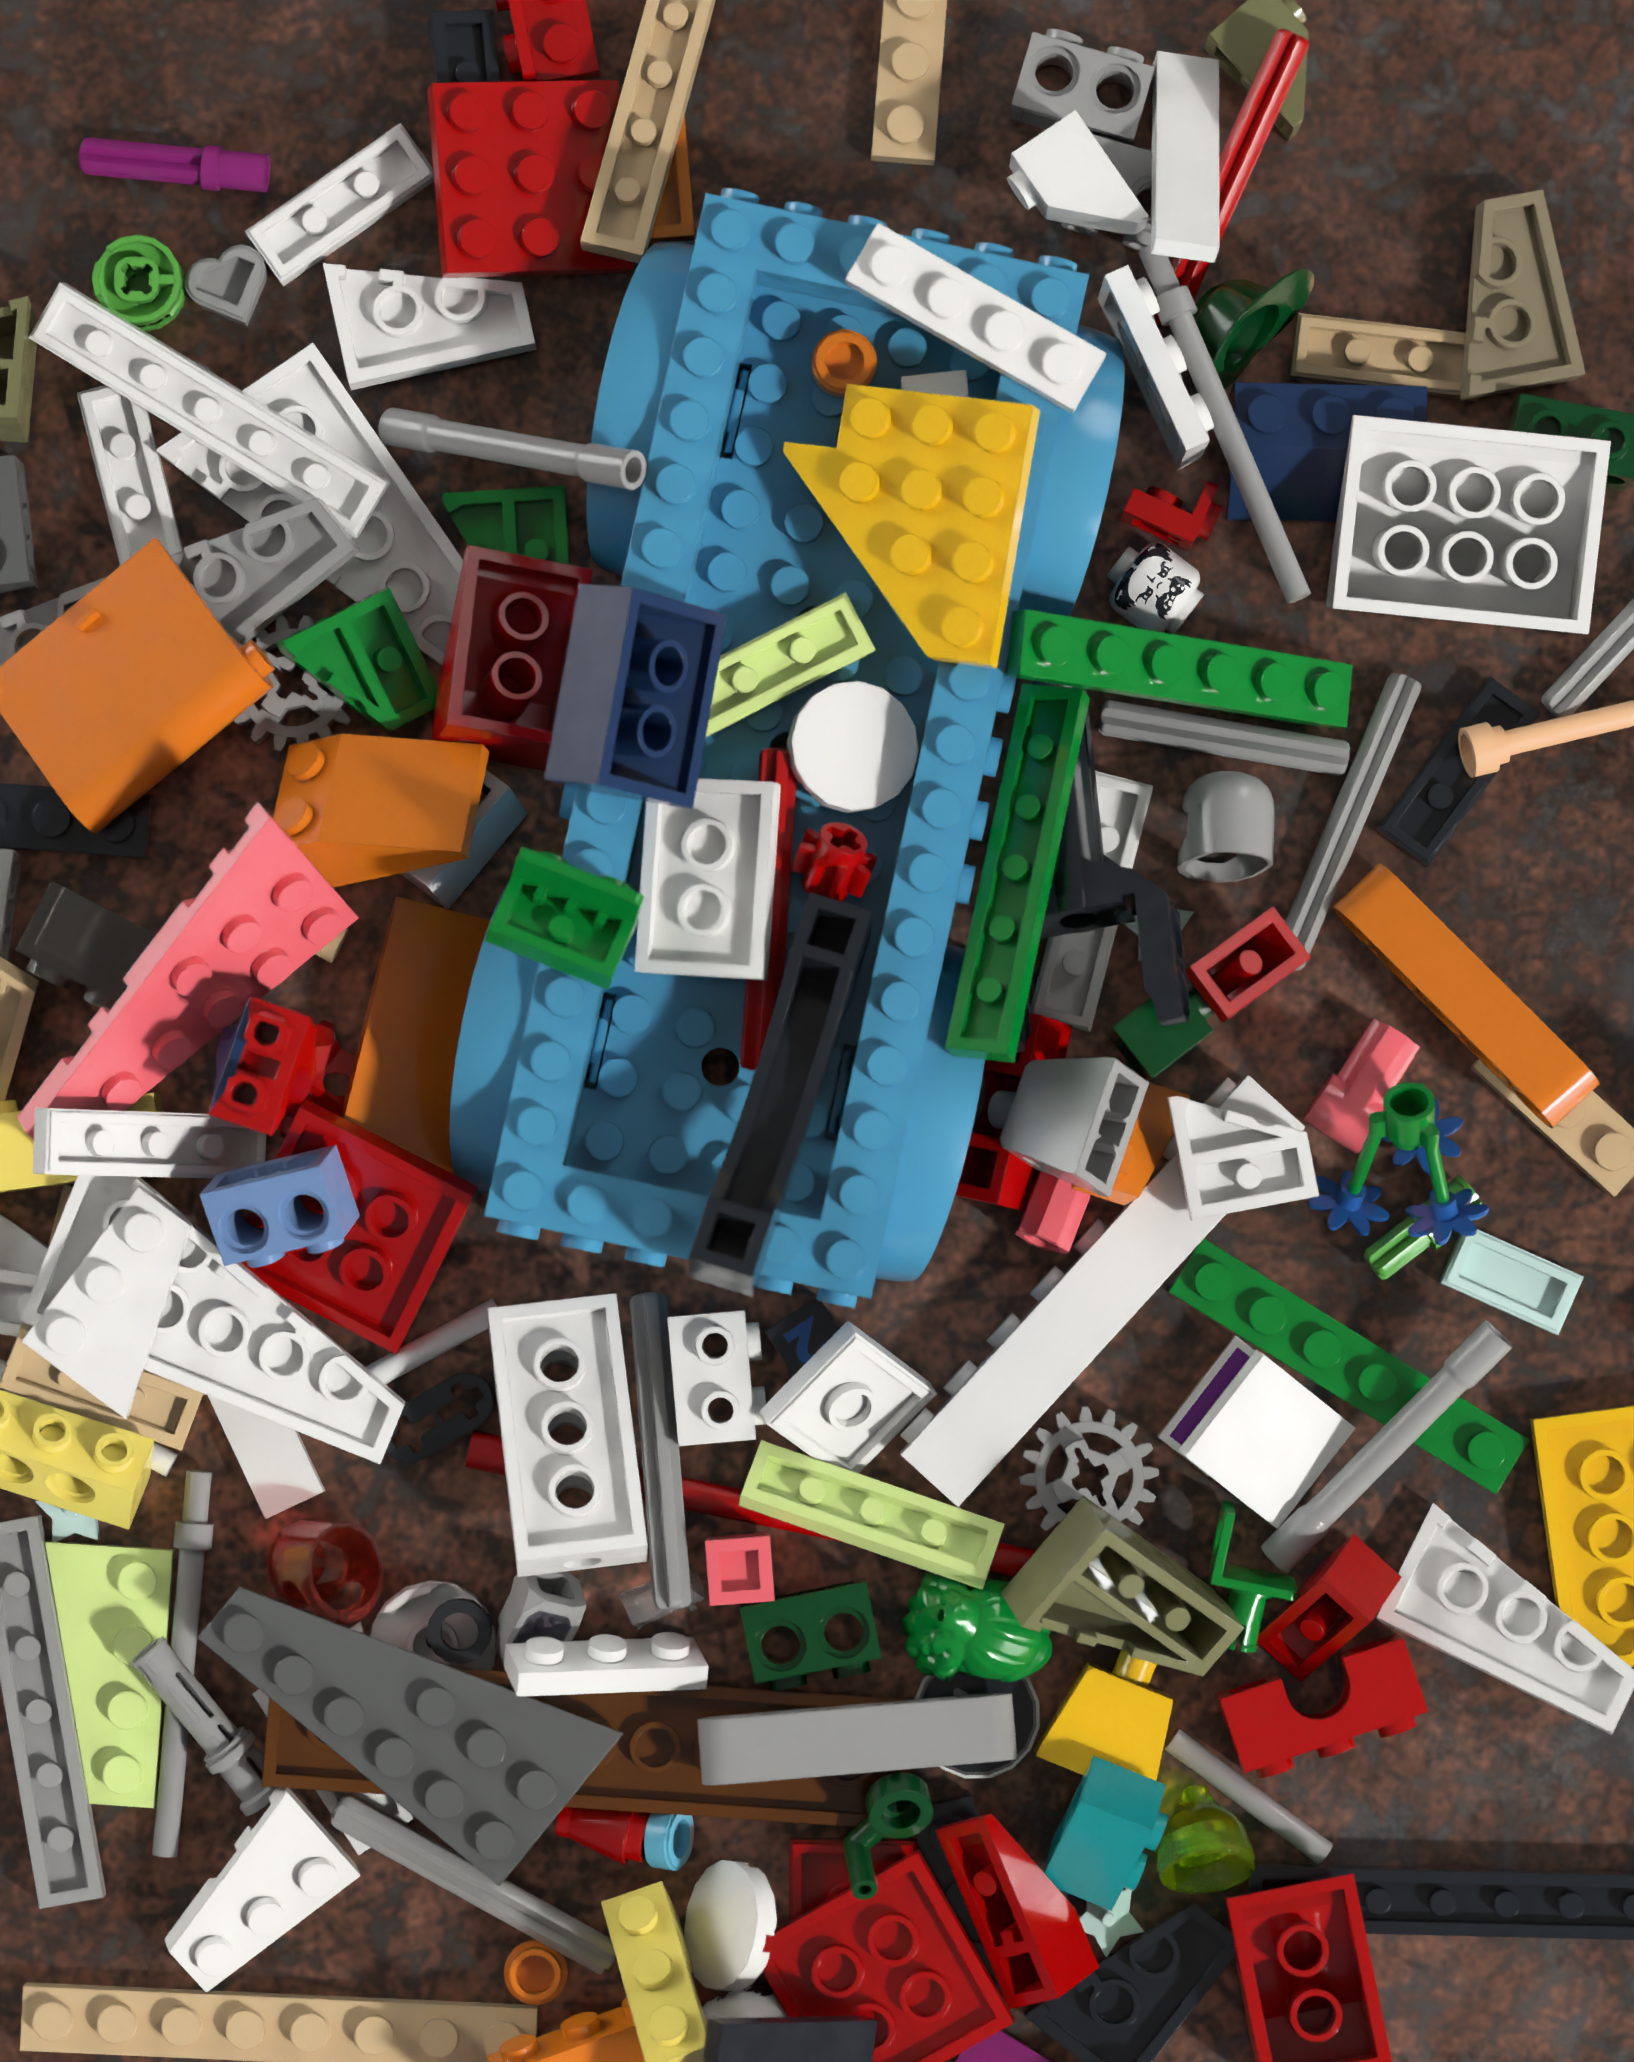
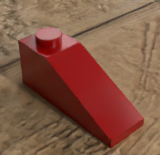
M992 1813L943 1825L935 1830L1009 2009L1060 1998L1099 1968L1075 1907Z

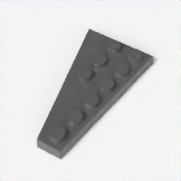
M241 1586L198 1637L211 1650L498 1886L503 1883L624 1734L622 1731L596 1723L531 1697H517L515 1691L399 1648Z

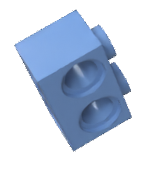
M336 1145L217 1173L200 1193V1198L224 1266L247 1261L250 1268L262 1267L278 1261L284 1257L287 1251L306 1247L307 1252L310 1254L331 1250L345 1241L344 1237L360 1217ZM300 1195H309L317 1199L322 1205L324 1213L317 1214L309 1211L303 1205ZM241 1209H248L258 1214L263 1221L264 1228L250 1225L243 1218Z

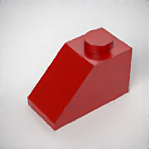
M1273 906L1188 967L1186 975L1219 1020L1224 1023L1311 959V956Z
M1353 1534L1320 1563L1298 1587L1296 1600H1287L1261 1628L1257 1643L1302 1682L1373 1620L1402 1577L1361 1539Z

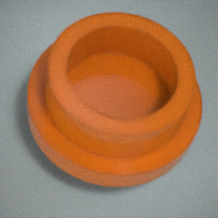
M536 1939L527 1940L517 1945L510 1952L504 1966V1980L508 1990L516 1999L529 2005H542L554 2000L563 1991L568 1979V1964L565 1956Z

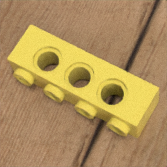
M0 1390V1489L129 1530L150 1478L155 1439Z

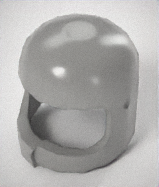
M1235 771L1212 772L1195 780L1188 787L1183 800L1182 808L1184 812L1188 813V828L1183 845L1178 850V872L1188 880L1223 883L1255 877L1273 865L1275 808L1269 787L1262 780L1250 774ZM1214 852L1237 853L1233 859L1225 863H1207L1196 860Z

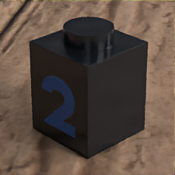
M817 1297L765 1330L766 1335L793 1376L840 1329L823 1302L816 1300Z

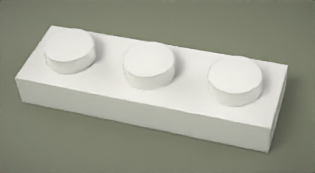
M662 1632L655 1634L652 1638L623 1639L615 1635L601 1634L591 1637L588 1641H559L551 1637H534L527 1640L526 1643L505 1644L504 1669L517 1697L706 1689L708 1664L694 1637H686L674 1632Z

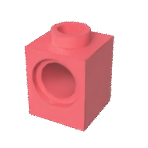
M770 1532L706 1536L705 1549L710 1606L775 1601Z

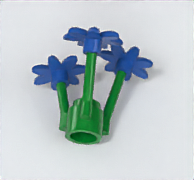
M1414 1082L1394 1085L1386 1092L1383 1098V1111L1370 1114L1369 1132L1353 1173L1351 1171L1343 1172L1339 1185L1324 1176H1316L1317 1187L1322 1195L1312 1197L1307 1202V1205L1313 1210L1330 1212L1327 1227L1334 1231L1342 1227L1348 1220L1356 1233L1361 1236H1367L1370 1232L1368 1220L1373 1222L1388 1220L1389 1213L1380 1206L1373 1204L1381 1196L1382 1189L1379 1186L1365 1187L1363 1185L1380 1141L1383 1139L1398 1148L1392 1158L1395 1167H1401L1409 1163L1417 1155L1422 1170L1431 1176L1433 1190L1429 1193L1431 1206L1412 1205L1406 1208L1408 1216L1417 1221L1409 1227V1236L1422 1237L1433 1233L1435 1243L1442 1246L1450 1239L1452 1229L1462 1236H1474L1477 1233V1227L1473 1220H1478L1489 1212L1488 1205L1470 1204L1473 1197L1471 1189H1463L1455 1195L1448 1191L1441 1155L1453 1158L1461 1155L1460 1147L1454 1141L1447 1138V1136L1459 1130L1463 1120L1460 1117H1447L1438 1120L1440 1113L1438 1100L1424 1084Z

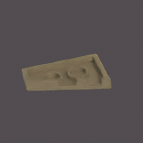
M1543 190L1482 201L1476 206L1460 401L1561 383L1582 377L1586 374Z

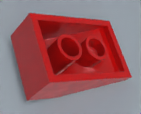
M473 545L467 546L437 689L431 740L483 744L490 751L488 757L490 761L546 771L579 584L591 585L593 569Z
M1354 1873L1226 1898L1254 2062H1392Z

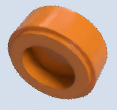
M847 329L832 331L825 335L817 343L811 360V372L816 384L825 393L838 398H845L847 384L869 386L877 367L876 353L870 341L862 334Z

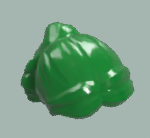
M932 1572L925 1574L918 1592H915L908 1601L907 1608L909 1613L906 1617L902 1618V1629L904 1634L908 1636L907 1642H905L907 1654L914 1659L915 1666L922 1675H935L943 1681L951 1680L957 1672L967 1676L995 1679L1002 1682H1014L1029 1676L1046 1665L1052 1655V1642L1049 1638L1051 1630L1041 1628V1631L1038 1632L1021 1627L1001 1594L1009 1582L986 1579L983 1590Z

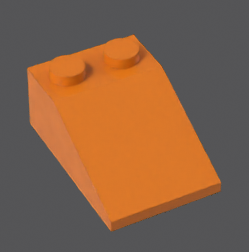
M342 733L289 745L273 819L333 888L466 860L469 857L490 751L483 744Z

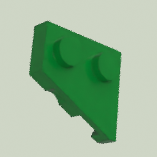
M565 485L442 493L443 504L467 545L571 565Z
M390 588L381 589L276 642L280 652L383 732L392 731L435 709L438 687Z

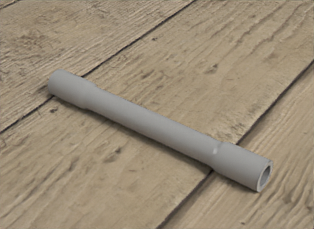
M394 407L387 409L382 414L378 426L381 441L389 446L428 453L440 451L580 477L587 482L633 490L639 487L646 474V460L640 451L597 443L584 445L443 420L434 414Z
M1485 1320L1445 1360L1443 1367L1307 1504L1299 1507L1260 1546L1264 1554L1279 1569L1289 1573L1326 1536L1330 1526L1465 1390L1474 1387L1513 1348L1506 1337Z

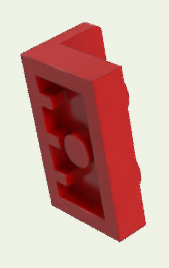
M495 0L498 12L510 10L514 34L502 36L510 74L522 71L524 81H575L600 76L586 0Z

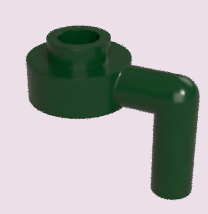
M894 1773L874 1782L868 1789L865 1798L868 1817L844 1838L843 1850L853 1896L857 1899H869L878 1890L870 1849L883 1837L900 1839L911 1837L921 1832L928 1826L933 1817V1806L929 1788L925 1781L916 1775Z

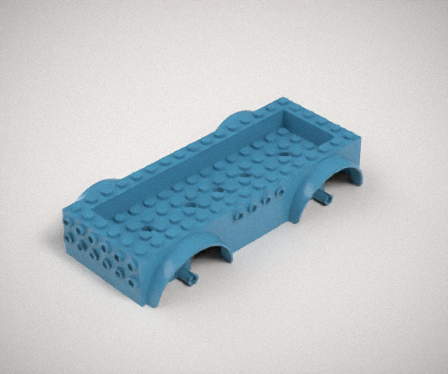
M723 188L720 196L709 193L705 194L695 243L683 241H658L654 243L642 257L627 288L605 361L591 443L640 451L646 460V474L641 485L633 490L587 482L588 542L594 563L608 572L623 576L621 586L639 588L726 614L727 620L720 656L845 592L875 648V652L706 737L698 778L758 781L760 752L763 749L773 748L779 741L788 739L793 718L801 707L806 704L809 698L837 683L860 681L883 688L903 704L915 725L919 752L912 777L897 796L872 810L845 813L824 807L810 796L812 794L805 790L802 783H798L796 779L791 866L808 828L820 833L821 828L825 824L839 822L858 829L867 840L865 852L876 855L877 861L862 897L858 898L849 893L843 902L873 911L871 937L756 1287L791 1295L794 1282L819 1287L816 1299L818 1301L855 1308L858 1296L871 1299L875 1279L915 1281L922 1274L935 1251L944 1229L961 1176L975 1119L985 1060L952 1056L945 1048L966 950L965 948L947 944L955 902L968 905L976 866L964 864L969 838L981 841L985 828L989 802L977 800L982 775L995 777L1003 739L991 737L996 711L1009 713L1016 677L1006 676L1007 673H1004L1009 654L1012 612L1027 609L1069 617L1072 613L1093 551L1111 479L1123 405L1124 353L1118 338L1097 329L1079 325L1089 274L1076 272L1077 264L1075 262L1054 256H1040L1038 263L1014 259V251L1012 249L987 242H977L974 250L949 245L950 237L948 235L927 229H913L911 236L899 234L1107 353L1074 413L1071 414L845 284L847 275L876 225L880 223L886 227L887 224L885 222L861 215H850L847 223L822 218L823 210L810 204L790 201L785 202L784 209L759 204L760 197L754 193L734 188ZM841 329L853 330L862 334L870 341L877 357L876 371L869 385L871 387L902 390L901 377L966 370L969 398L1034 405L1040 410L997 669L934 661L926 656L783 453L784 442L834 448L837 446V433L840 428L845 398H838L825 393L816 384L811 372V360L817 343L832 331ZM565 785L559 817L569 819L570 822L562 858L571 866L598 877L610 876L626 883L633 891L640 893L646 801L595 793ZM792 870L790 874L785 968L808 898V894L804 891L801 884L804 874ZM504 889V891H503V893H502V895H501V897H500V899H499V901H498V903H497V906H496V908H495V910H494V913H493V915H492V918H493V916H494V914H495V912H496V910H497V907H498V905H499V903H500V901H501V898H502V896H503V894H504V892H505V889ZM638 921L609 990L485 941L486 931L467 997L453 1074L449 1129L450 1153L454 1174L478 1186L477 1192L489 1195L484 1216L499 1219L496 1232L538 1240L541 1228L562 1232L561 1246L598 1254L602 1253L604 1242L627 1246L624 1259L659 1267H665L667 1255L688 1259L709 1194L728 1151L755 1073L753 1070L742 1068L740 1064L745 979L634 972ZM716 1048H725L732 1051L739 1061V1073L736 1079L725 1086H716L709 1083L701 1071L704 1056Z

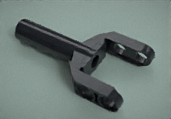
M1033 681L1032 683H1030L1034 685L1072 687L1041 681ZM1088 707L1040 939L1136 922L1135 916L1137 915L1144 988L1153 999L1157 1019L1162 1027L1188 1023L1190 1021V1003L1180 913L1175 909L1173 902L1169 900V896L1165 891L1133 869L1122 867L1104 855ZM1029 997L1016 1053L1024 1052L1026 1041L1032 1032Z

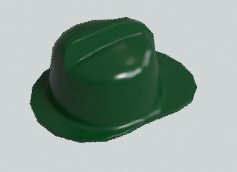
M1308 268L1292 271L1269 288L1245 279L1228 280L1212 287L1197 302V312L1193 314V317L1224 389L1239 377L1253 357L1289 324L1305 304L1314 286L1315 276Z

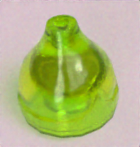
M1203 1785L1186 1787L1182 1792L1179 1806L1168 1819L1162 1838L1155 1850L1156 1868L1162 1884L1173 1891L1183 1893H1210L1225 1890L1242 1883L1252 1875L1255 1869V1855L1244 1825L1235 1814L1225 1809L1211 1796L1207 1787Z

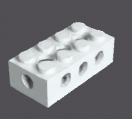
M616 1293L488 1308V1327L517 1577L646 1562L648 1544ZM563 1363L572 1367L576 1374L567 1381L555 1382L548 1379L543 1374V1371L552 1364ZM571 1425L578 1428L584 1436L575 1444L562 1445L554 1441L550 1434L557 1427ZM568 1488H581L589 1493L592 1499L587 1505L573 1509L561 1504L557 1497Z

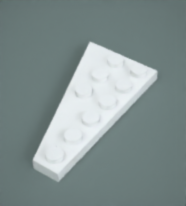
M77 1176L20 1318L21 1321L31 1325L36 1323L140 1185H143L193 1223L154 1336L155 1339L143 1370L381 1464L406 1401L240 1262L224 1266L216 1241L141 1177Z

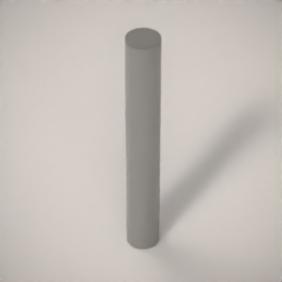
M1178 1728L1167 1741L1164 1750L1319 1865L1329 1854L1333 1847L1330 1841Z

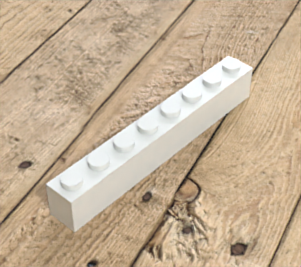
M1249 1075L1244 1076L1237 1084L1227 1077L1203 1103L1303 1131L1305 1128L1300 1121ZM1174 1135L1162 1154L1167 1161L1149 1178L1140 1197L1123 1205L1124 1208L1108 1225H1105L1098 1218L1074 1243L1073 1247L1081 1255L1063 1273L1055 1265L1031 1290L1029 1294L1038 1302L1021 1320L1011 1313L988 1337L986 1341L994 1350L984 1361L976 1367L968 1360L945 1384L943 1389L951 1397L941 1408L933 1414L925 1407L900 1434L908 1443L900 1451V1454L957 1507L962 1504L1226 1215L1222 1214L1196 1220L1189 1219Z

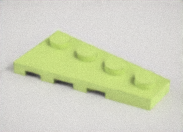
M46 1541L45 1546L89 1804L154 1808L157 1804L164 1701L138 1669L131 1665V1661L141 1650L157 1638L164 1636L169 1645L176 1550Z

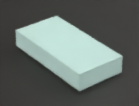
M1477 1229V1233L1474 1236L1459 1235L1439 1283L1547 1332L1559 1335L1584 1277Z

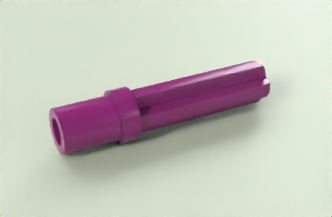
M87 137L82 140L79 150L80 169L88 175L201 185L203 190L213 191L225 188L267 192L270 181L271 161L269 154L224 150L222 146L205 145L204 148Z

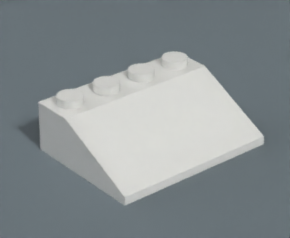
M1353 415L1332 546L1326 607L1589 634L1611 441Z

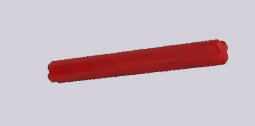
M1279 29L1275 32L1219 156V243L1309 47V41L1305 37L1287 29ZM1174 257L1171 265L1180 286H1188L1194 300L1211 262ZM1157 313L1154 314L1155 323L1162 325Z
M783 748L763 749L759 754L758 781L781 784L768 980L745 979L740 1064L742 1068L753 1071L756 1070L785 969L796 777L790 769L789 751Z

